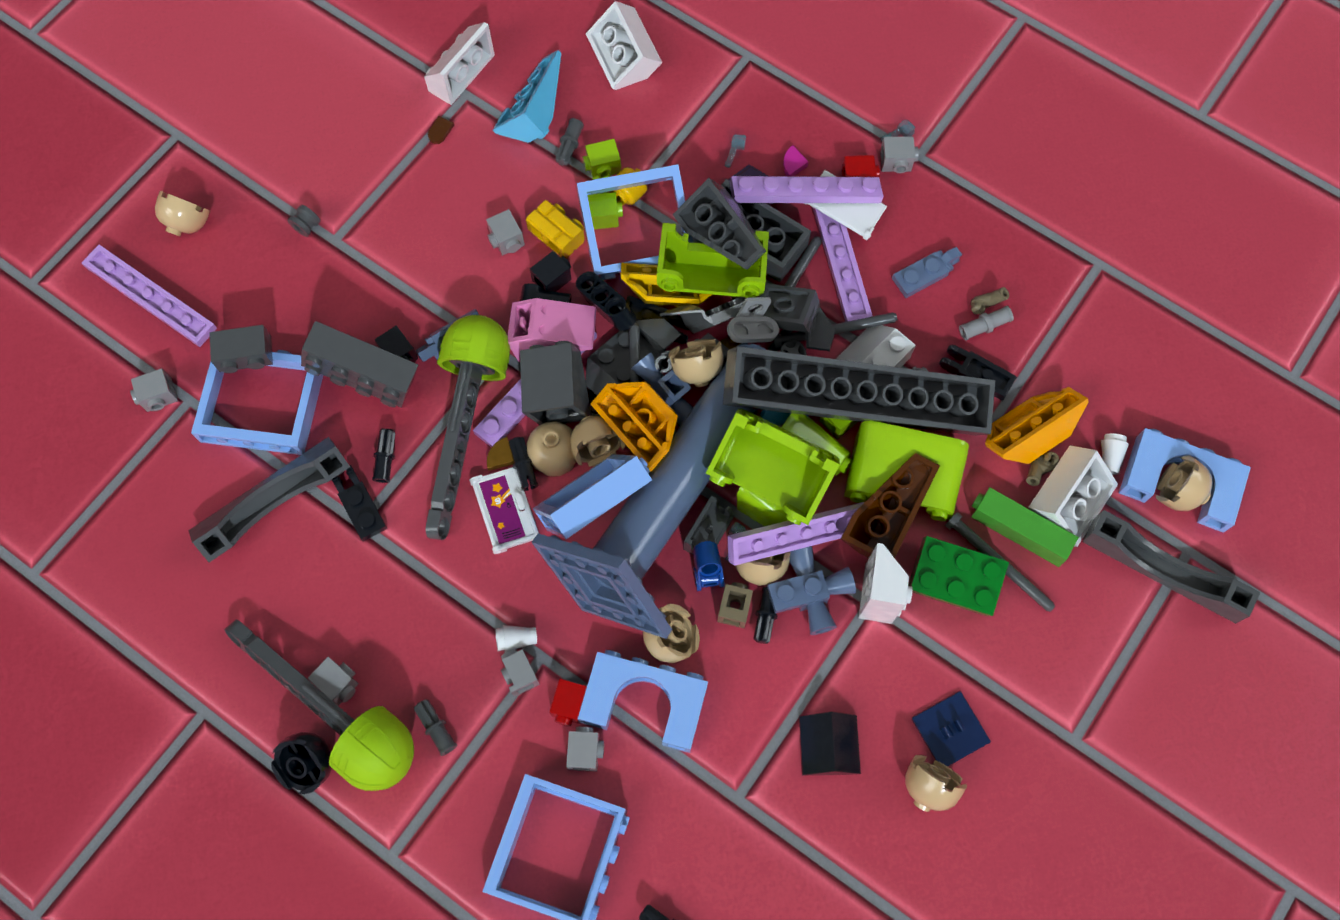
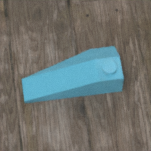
M559 50L540 61L527 79L529 84L515 95L514 98L517 102L512 106L511 110L506 108L501 114L493 129L496 134L527 143L537 138L542 139L548 134L550 130L548 127L553 119L562 54Z

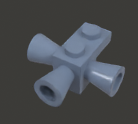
M650 352L631 369L649 383L678 415L677 424L680 427L693 409V406L682 398L691 389L690 385L692 384L681 381L673 370L663 375L660 372L661 369H656V360L652 352Z
M811 546L790 551V564L797 577L771 583L767 586L775 614L799 608L800 612L808 610L810 635L826 633L837 628L826 605L830 595L856 593L855 581L850 568L846 567L824 578L822 571L815 572L813 548Z

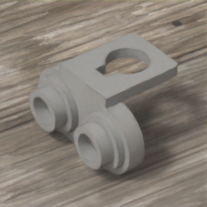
M770 297L745 299L737 316L731 319L727 326V333L732 341L736 343L771 342L776 338L779 333L778 324L772 318L764 316L771 303ZM761 304V307L755 309L754 312H750L748 309L752 305Z

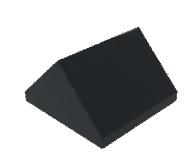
M826 712L799 717L802 776L861 774L857 715Z

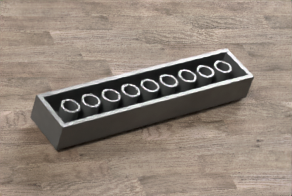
M737 346L729 349L727 352L723 405L858 422L877 421L900 427L977 436L991 434L995 380Z

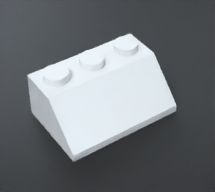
M615 1L586 33L614 90L647 79L662 64L634 7Z
M483 22L469 26L463 33L457 36L454 44L442 53L439 61L427 70L424 78L430 93L452 105L494 57L489 24Z
M880 325L864 330L836 359L901 368L911 358L916 345L896 328Z
M1070 445L1028 508L1079 537L1075 544V547H1078L1093 519L1099 515L1118 483L1097 450Z
M877 543L865 565L858 618L892 624L897 616L900 617L901 611L905 610L906 604H910L912 586H908L909 576L882 543Z

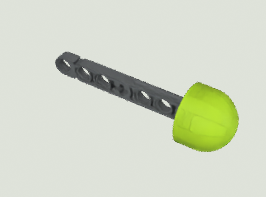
M469 315L456 320L446 331L440 346L437 364L444 370L457 374L458 379L432 494L431 509H429L426 522V535L429 539L444 540L449 533L452 520L451 513L455 506L481 380L500 381L506 378L510 355L508 336L501 325L493 319L482 315Z
M234 620L224 629L228 637L340 735L330 754L329 765L348 783L361 790L376 791L388 789L404 778L411 767L414 757L413 739L407 727L385 707H373L354 720L239 620Z

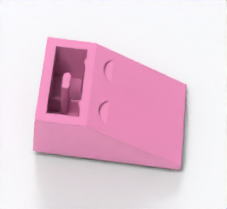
M540 298L513 302L508 329L510 349L518 362H520V350L529 349L533 345L552 346L558 341H568L580 351L593 349L597 309L594 306Z

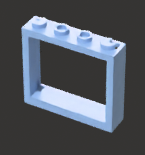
M678 164L577 183V192L593 272L602 280L616 278L615 274L621 273V263L601 266L587 195L672 180L677 208H679L685 202V196ZM689 235L688 242L693 243V238ZM659 256L622 263L658 265Z
M284 350L272 352L273 365H267L296 370H304L305 368L301 366V355H294ZM210 362L191 431L192 435L199 442L296 455L305 453L323 379L322 374L315 376L307 372L292 435L210 425L224 375L223 372H219Z
M612 454L535 506L533 510L547 531L567 539L652 481L648 474L650 472L647 467L648 464L642 457L638 459L637 456Z
M525 774L482 892L559 920H596L600 906L595 905L599 893L605 894L610 876L605 875L609 863L615 864L620 847L615 845L619 833L625 834L630 817L625 816L626 809ZM536 789L615 816L581 916L501 888Z

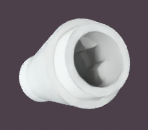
M1105 434L1104 440H1101L1103 461L1113 475L1120 474V467L1129 446L1127 437L1121 434Z
M502 625V628L495 629L497 651L504 650L506 653L513 649L537 644L536 627Z

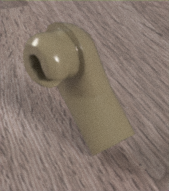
M1002 287L993 292L975 296L970 303L972 306L971 311L974 314H982L986 308L1009 298L1008 290Z
M1047 452L1045 455L1034 460L1031 463L1026 482L1031 486L1039 485L1042 475L1054 470L1059 462V456L1055 452Z

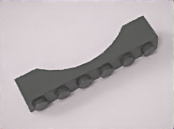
M327 437L188 530L192 543L205 559L211 562L233 547L255 523L273 509L308 489L329 482L350 466L331 439Z
M1105 510L1093 519L1082 541L1235 624L1250 617L1260 595L1259 591L1234 578L1200 569L1171 556L1145 539L1130 523Z

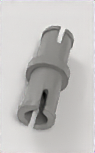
M1005 306L989 314H980L979 318L960 325L959 332L965 341L984 332L987 334L991 333L994 328L1007 322H1012L1014 320L1013 313L1008 306Z

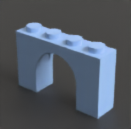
M1145 428L1135 439L1119 494L1145 503L1155 493L1163 466L1173 462L1180 464L1184 461L1181 457L1190 455L1201 462L1212 476L1211 497L1207 503L1202 505L1197 523L1223 533L1234 526L1251 467L1242 464L1238 459L1217 455L1211 449L1190 445L1184 439H1174L1163 435L1159 430Z
M605 650L604 653L597 652L578 716L579 722L607 730L619 693L632 683H653L665 692L671 706L662 746L690 753L708 681H704L702 675L687 672V675L675 673L676 669L667 665H660L659 668L649 666V662L641 658L633 657L632 661L623 659L621 654L615 651Z

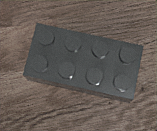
M726 179L722 186L725 187L732 197L730 181ZM737 203L754 232H769L766 274L781 282L807 248L811 230L766 203Z
M317 321L314 322L301 353V366L305 367L304 370L315 376L322 374L329 377L330 381L336 385L353 387L360 395L377 397L381 399L380 401L389 407L398 406L402 408L418 368L416 363Z

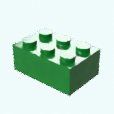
M925 536L922 538L908 586H912L913 593L984 616H993L1009 562Z

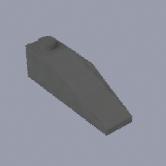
M710 178L673 214L687 234L746 270L766 252L735 200L725 187Z

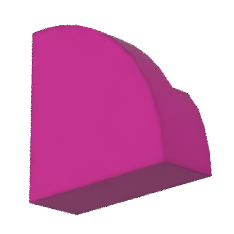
M793 145L784 156V173L787 177H793L808 167V160Z

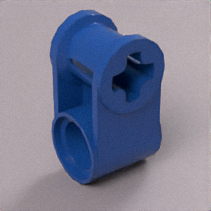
M711 541L697 544L693 550V572L696 590L701 591L702 588L711 586L725 587L723 568L717 544Z

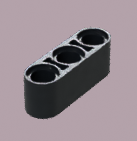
M585 272L578 277L576 287L590 306L596 307V311L616 329L625 331L635 324L636 315L626 300L597 274Z

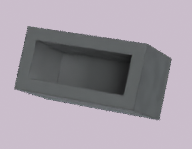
M264 325L209 332L211 362L219 372L234 373L239 369H261L264 366L273 365L271 335Z

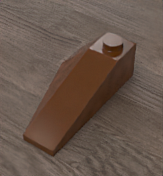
M914 453L853 513L841 539L867 558L870 557L877 543H882L895 558L940 465Z

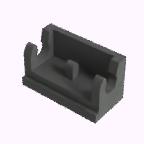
M711 495L685 538L683 550L694 555V547L701 542L711 541L718 545L734 518L732 508L730 506L726 508L718 504L719 500Z

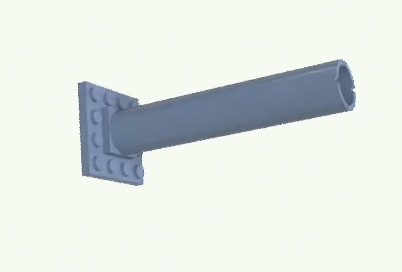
M748 343L738 345L739 347L766 350L753 343L750 345ZM727 361L723 365L721 372L713 379L673 435L668 453L652 472L648 473L652 481L631 494L593 549L583 547L575 541L571 543L563 541L554 535L549 537L538 533L533 539L532 544L582 611L665 639L671 633L672 628L666 621V615L658 609L654 603V597L645 590L642 585V579L710 481V475L706 474V471L738 408H742L723 405ZM743 408V409H745V410H747V411H749V412H752V413H754V414H755V413L757 412V410H758V409Z

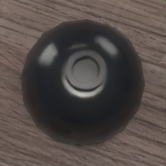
M308 732L296 733L284 739L274 748L272 754H275L271 767L276 779L286 789L290 790L293 787L301 790L298 794L303 795L312 793L330 775L332 768L329 765V758L332 751L320 736Z

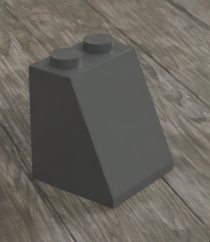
M558 341L552 346L533 345L529 349L520 350L523 414L539 425L553 421L564 424L579 422L587 416H592L581 352L571 342Z

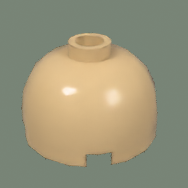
M163 191L159 192L155 204L156 217L159 222L167 226L165 231L180 237L182 232L188 234L198 232L204 226L210 210L205 208L202 212H199L202 207L171 194L167 195Z
M715 339L691 341L687 343L688 348L680 350V347L677 346L669 352L668 356L675 375L681 381L695 384L696 387L710 384V380L714 379L721 372L724 362L721 342L719 341L716 345Z
M587 416L583 418L571 433L572 454L579 465H582V462H587L589 466H596L612 454H616L615 451L620 446L622 450L625 447V443L601 416Z
M557 421L545 422L537 426L530 433L527 441V454L532 461V467L550 477L561 476L571 471L576 463L570 442L573 430L566 424Z
M1189 455L1181 457L1184 461L1179 465L1173 462L1163 473L1157 484L1160 496L1156 495V499L1176 511L1193 510L1207 503L1211 497L1212 476L1209 470L1201 462Z
M790 552L735 565L740 576L746 581L760 586L768 585L779 581L786 573L790 562Z
M668 604L659 608L666 615V621L672 628V631L667 639L643 631V640L647 650L659 661L675 663L689 658L699 647L700 636L697 625L692 626L688 619L691 615L679 605Z
M915 755L905 775V785L910 796L914 799L913 803L915 806L926 812H929L930 809L935 811L949 810L955 806L967 788V784H960L963 778L941 762L935 760L932 765L924 762L927 758L926 756Z

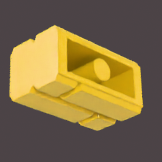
M545 200L537 207V210H534L526 218L528 230L560 257L564 256L567 259L574 250L584 243L583 225L575 218L572 220L568 218L564 209L557 203L553 205L548 200Z

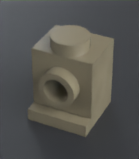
M733 582L732 585L726 584L717 622L744 629L753 590L748 589V586L742 583ZM736 601L741 607L734 609L730 607V604Z

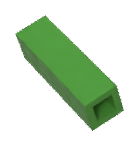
M990 487L984 495L979 493L971 506L975 509L971 518L1057 567H1060L1068 559L1079 538Z

